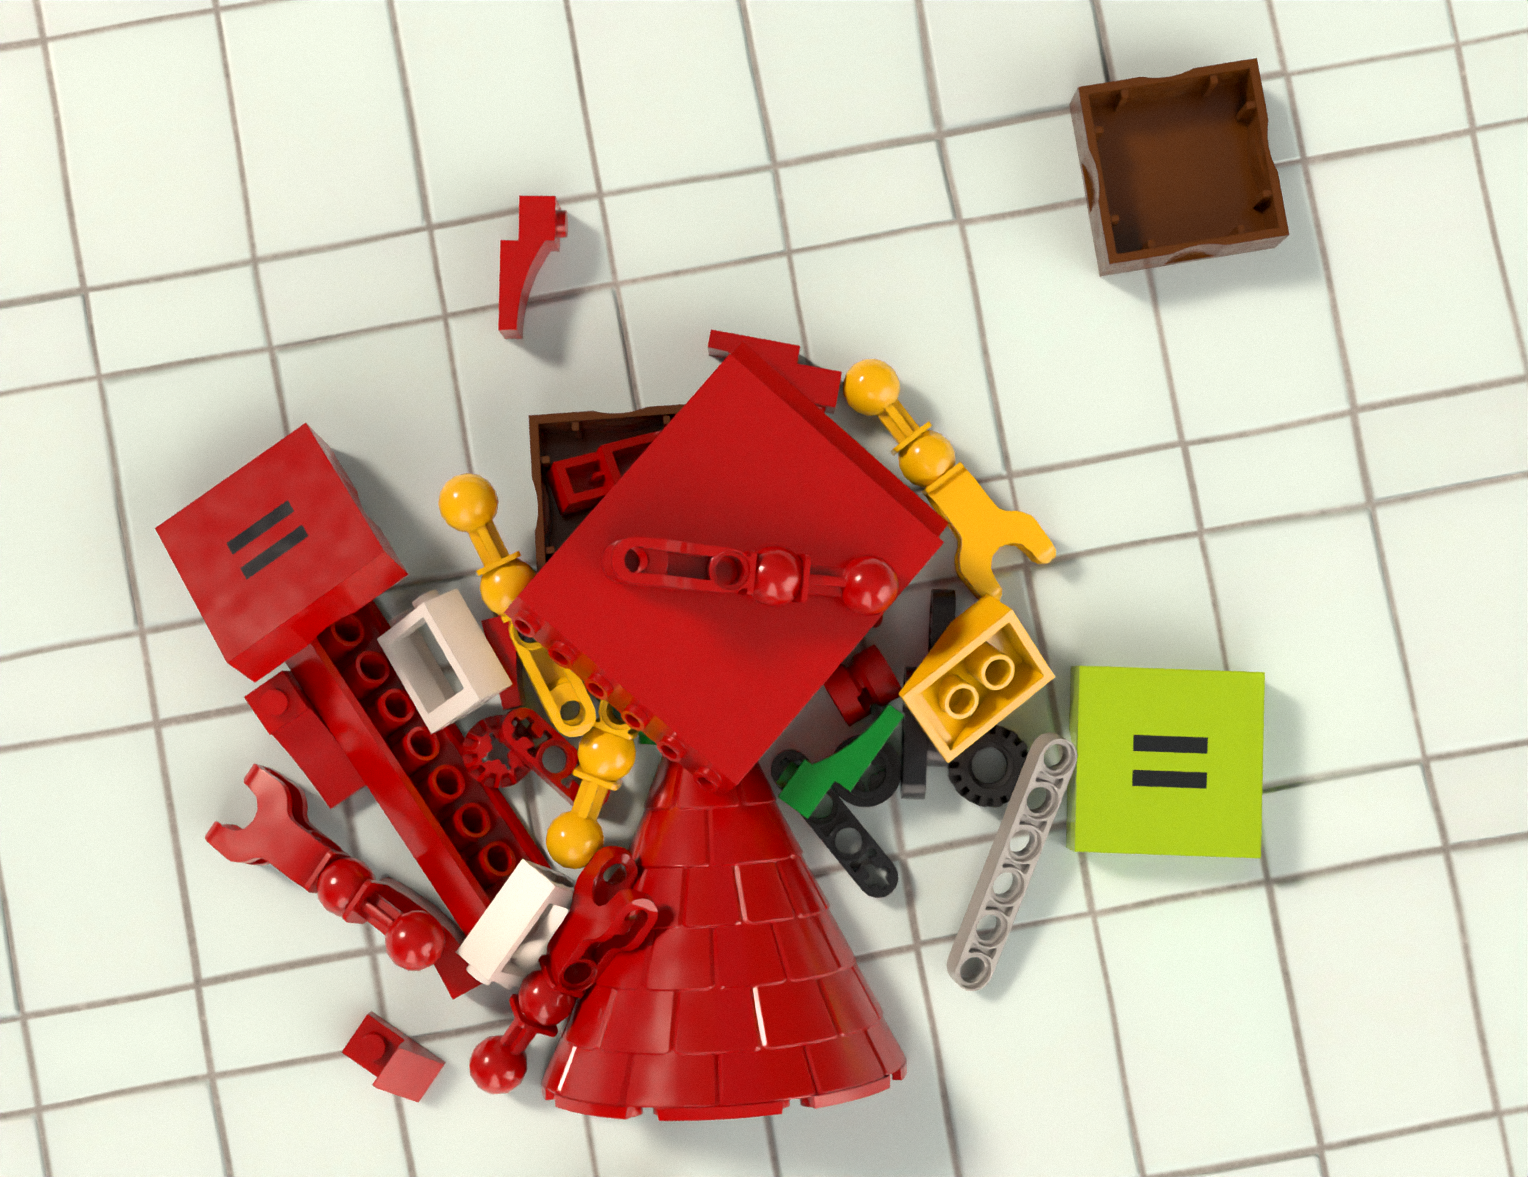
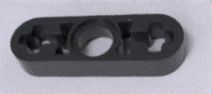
M905 666L903 687L918 667ZM903 701L902 714H904V717L902 718L901 799H925L928 736Z

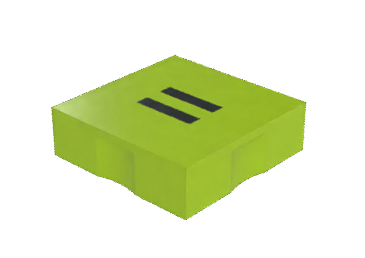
M1071 666L1069 732L1071 742L1077 751V761L1067 786L1066 848L1074 852L1261 859L1265 672Z

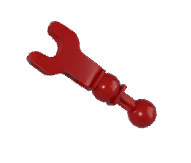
M633 536L610 543L605 548L601 558V566L605 576L618 584L715 593L738 592V595H751L760 604L770 607L783 606L789 602L806 603L808 594L841 597L844 604L854 613L872 616L887 610L895 601L899 590L897 573L893 567L883 558L872 554L858 556L849 561L844 568L811 565V554H795L789 548L781 545H767L756 551H741L729 547ZM628 550L634 551L639 557V566L634 572H631L625 565L624 557ZM723 557L730 558L737 567L736 578L728 585L723 584L716 576V565Z
M253 764L244 777V784L250 788L257 798L258 809L254 820L244 829L237 825L221 824L215 821L206 833L205 840L231 862L260 866L273 865L309 893H317L318 900L323 907L330 913L342 917L347 923L364 924L369 922L385 935L386 953L395 965L407 971H421L432 966L441 958L446 940L444 928L437 918L423 910H411L403 913L383 898L389 889V885L383 881H376L374 873L366 863L351 857L310 823L307 815L308 803L304 790L275 769Z
M606 846L601 848L582 870L574 887L570 910L549 940L546 955L542 954L538 959L540 967L525 976L518 994H512L509 998L515 1017L514 1021L504 1035L489 1036L474 1048L469 1059L470 1076L477 1087L492 1095L505 1094L520 1085L527 1072V1054L525 1050L536 1034L555 1037L558 1033L557 1024L571 1015L577 1002V997H583L585 990L597 981L617 953L621 951L629 952L638 948L655 925L658 918V910L652 897L644 892L631 889L638 875V870L631 853L624 847ZM614 864H621L608 881L604 880L603 875L609 867ZM634 910H640V912L634 916H630L628 914L629 912H632Z

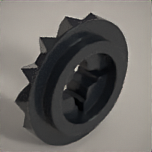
M855 735L844 740L836 748L834 753L843 748L844 746H846L851 741H853L859 735ZM886 741L870 763L871 765H877V767L885 766V770L878 771V773L870 776L869 790H865L861 777L851 792L836 781L832 784L835 792L844 801L858 807H872L887 801L895 793L901 780L902 766L896 750L890 743Z

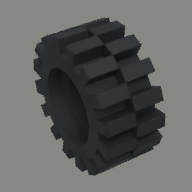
M995 725L949 762V767H947L949 769V780L956 788L955 790L968 801L982 807H1001L1002 804L1009 803L1028 755V746L1014 731ZM988 747L999 750L1004 755L1007 764L1003 777L994 783L979 781L972 771V760L975 754L981 749Z

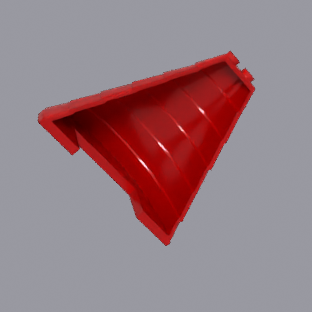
M663 755L661 756L643 805L645 808L628 848L638 870V875L631 889L644 892L652 897L658 910V918L638 948L629 952L621 951L616 954L597 981L585 990L583 997H577V1002L571 1015L564 1020L560 1030L559 1041L541 1081L543 1098L545 1100L555 1099V1107L583 1115L625 1120L643 1114V1108H653V1114L658 1115L659 1121L738 1119L782 1114L783 1108L789 1107L790 1100L800 1099L801 1106L814 1109L838 1105L889 1089L890 1074H892V1080H903L907 1074L906 1057L883 1018V1010L858 967L857 959L829 909L830 904L802 855L803 850L776 803L777 798L758 761L736 787L718 797L714 793H709L700 788L695 783L693 775L678 762H673ZM634 910L632 912H629L628 914L630 916H634L638 914L640 910Z

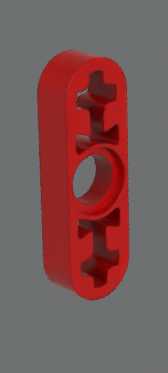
M517 708L504 714L498 724V735L502 743L573 806L580 786L574 780L567 781L564 786L561 780L568 777L574 771L576 764L580 765L577 755L578 750L532 709ZM513 719L517 722L527 719L530 724L526 730L533 738L539 739L543 733L548 737L547 740L536 746L532 756L527 752V749L533 747L534 744L528 738L523 736L515 740L511 734L515 730L511 724ZM551 746L560 748L566 756L565 766L558 773L548 771L543 765V754ZM608 789L603 805L607 802L610 796V789Z

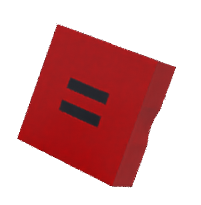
M307 423L301 425L155 528L224 659L230 666L254 683L307 647L328 626L347 615L355 613L409 575L382 530L365 513L358 497V491L332 449Z

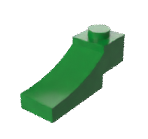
M887 704L878 717L859 736L835 753L813 763L806 758L802 760L800 765L791 761L776 782V784L783 788L778 794V798L808 819L835 781L851 792L902 720L904 714Z

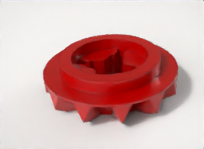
M503 715L486 717L473 725L468 731L462 746L463 762L468 773L480 784L491 788H505L515 785L531 771V768L511 750L506 754L510 769H507L505 764H502L499 759L482 762L481 759L486 757L487 753L493 749L490 743L492 741L489 736L490 733L494 739L497 738L498 742L503 744L498 735V724ZM513 719L511 724L515 730L511 734L512 737L516 740L524 736L534 744L533 737L527 732L526 727L520 721L517 722ZM535 745L527 749V752L531 756L535 749Z

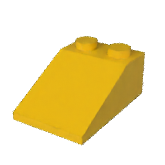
M987 593L949 624L899 692V696L942 758L949 763L1054 679L1055 675L1014 611Z

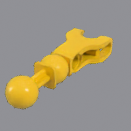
M875 358L863 359L853 364L846 372L843 381V395L848 405L858 413L867 416L876 415L898 443L890 452L893 456L898 453L899 467L904 477L912 484L925 488L921 491L934 510L949 523L947 527L957 541V549L954 556L955 572L977 600L987 593L999 601L1001 599L1002 588L991 570L992 557L999 547L1004 545L1016 546L1032 562L1037 564H1048L1056 557V548L1032 515L1021 511H1005L998 508L976 479L964 467L962 462L960 461L955 465V451L950 441L941 433L928 430L932 426L930 421L921 427L917 425L898 400L900 393L899 378L890 365Z
M464 473L456 475L447 481L442 488L438 506L442 518L449 526L457 531L468 533L484 567L475 572L477 576L482 575L480 582L482 600L491 611L501 616L503 623L509 621L508 631L510 638L553 725L560 733L568 737L584 735L594 725L596 712L582 680L570 669L557 665L550 658L548 650L537 641L524 642L521 640L517 629L511 622V618L504 613L519 593L533 579L536 572L529 564L518 559L521 556L519 551L510 555L493 522L499 503L496 490L487 479L478 474ZM572 700L578 702L579 710L573 719L565 720L561 718L560 711L563 704Z
M606 700L600 701L599 718L595 720L593 727L583 735L579 742L577 755L580 765L574 768L573 775L581 778L582 782L571 811L561 813L553 819L547 829L546 846L552 859L564 868H585L594 854L603 848L604 835L597 819L608 789L616 791L620 788L623 782L621 779L630 772L635 764L636 748L633 739L637 737L639 731L632 729L624 721L618 720L612 712V705Z

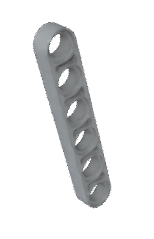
M1048 732L1041 734L1030 747L948 956L946 965L948 974L966 991L982 989L992 978L1077 761L1075 746L1057 733ZM1060 744L1063 749L1062 758L1056 765L1046 766L1044 764L1046 750L1052 745ZM1044 787L1046 798L1043 804L1038 808L1029 809L1027 798L1030 792L1035 788ZM1020 830H1028L1029 842L1026 847L1017 852L1012 851L1010 841L1013 835ZM1003 873H1011L1013 881L1010 888L1001 894L994 893L993 885L996 878ZM995 915L996 925L993 931L984 936L977 935L976 929L979 921L984 916ZM978 957L980 965L977 972L970 977H961L960 968L963 962L969 958Z

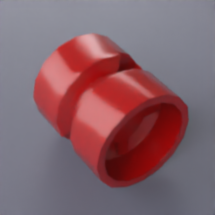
M875 644L854 655L851 666L847 667L840 664L823 684L849 727L870 715L873 704L883 707L899 698V692L902 690L893 671Z

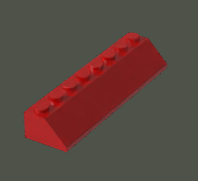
M372 600L355 613L347 615L328 626L307 647L285 661V663L467 937L522 859L550 869L552 868L500 790L480 784L468 773L462 757V746L465 738L456 724L453 723L431 734L377 640L391 626Z

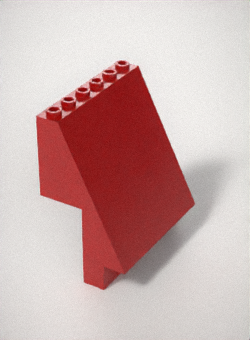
M742 341L519 593L504 613L511 618L513 626L521 634L533 637L547 649L550 658L557 665L570 669L582 679L585 687L593 696L606 700L618 710L623 721L629 727L642 731L654 741L659 752L664 757L673 762H678L689 771L700 788L721 797L740 783L885 611L872 616L860 615L849 609L841 597L808 594L806 603L789 602L783 606L770 607L760 604L751 595H738V592L715 593L618 584L609 580L603 572L601 558L605 548L616 540L633 536L729 547L741 551H756L767 545H781L789 548L795 554H811V565L844 568L849 561L858 556L872 554L886 560L897 573L899 583L897 599L943 545L944 542L939 536L949 523L750 346ZM628 550L624 557L625 565L631 572H634L638 569L639 557L634 551ZM723 557L716 565V576L723 584L728 585L736 578L737 567L730 558Z

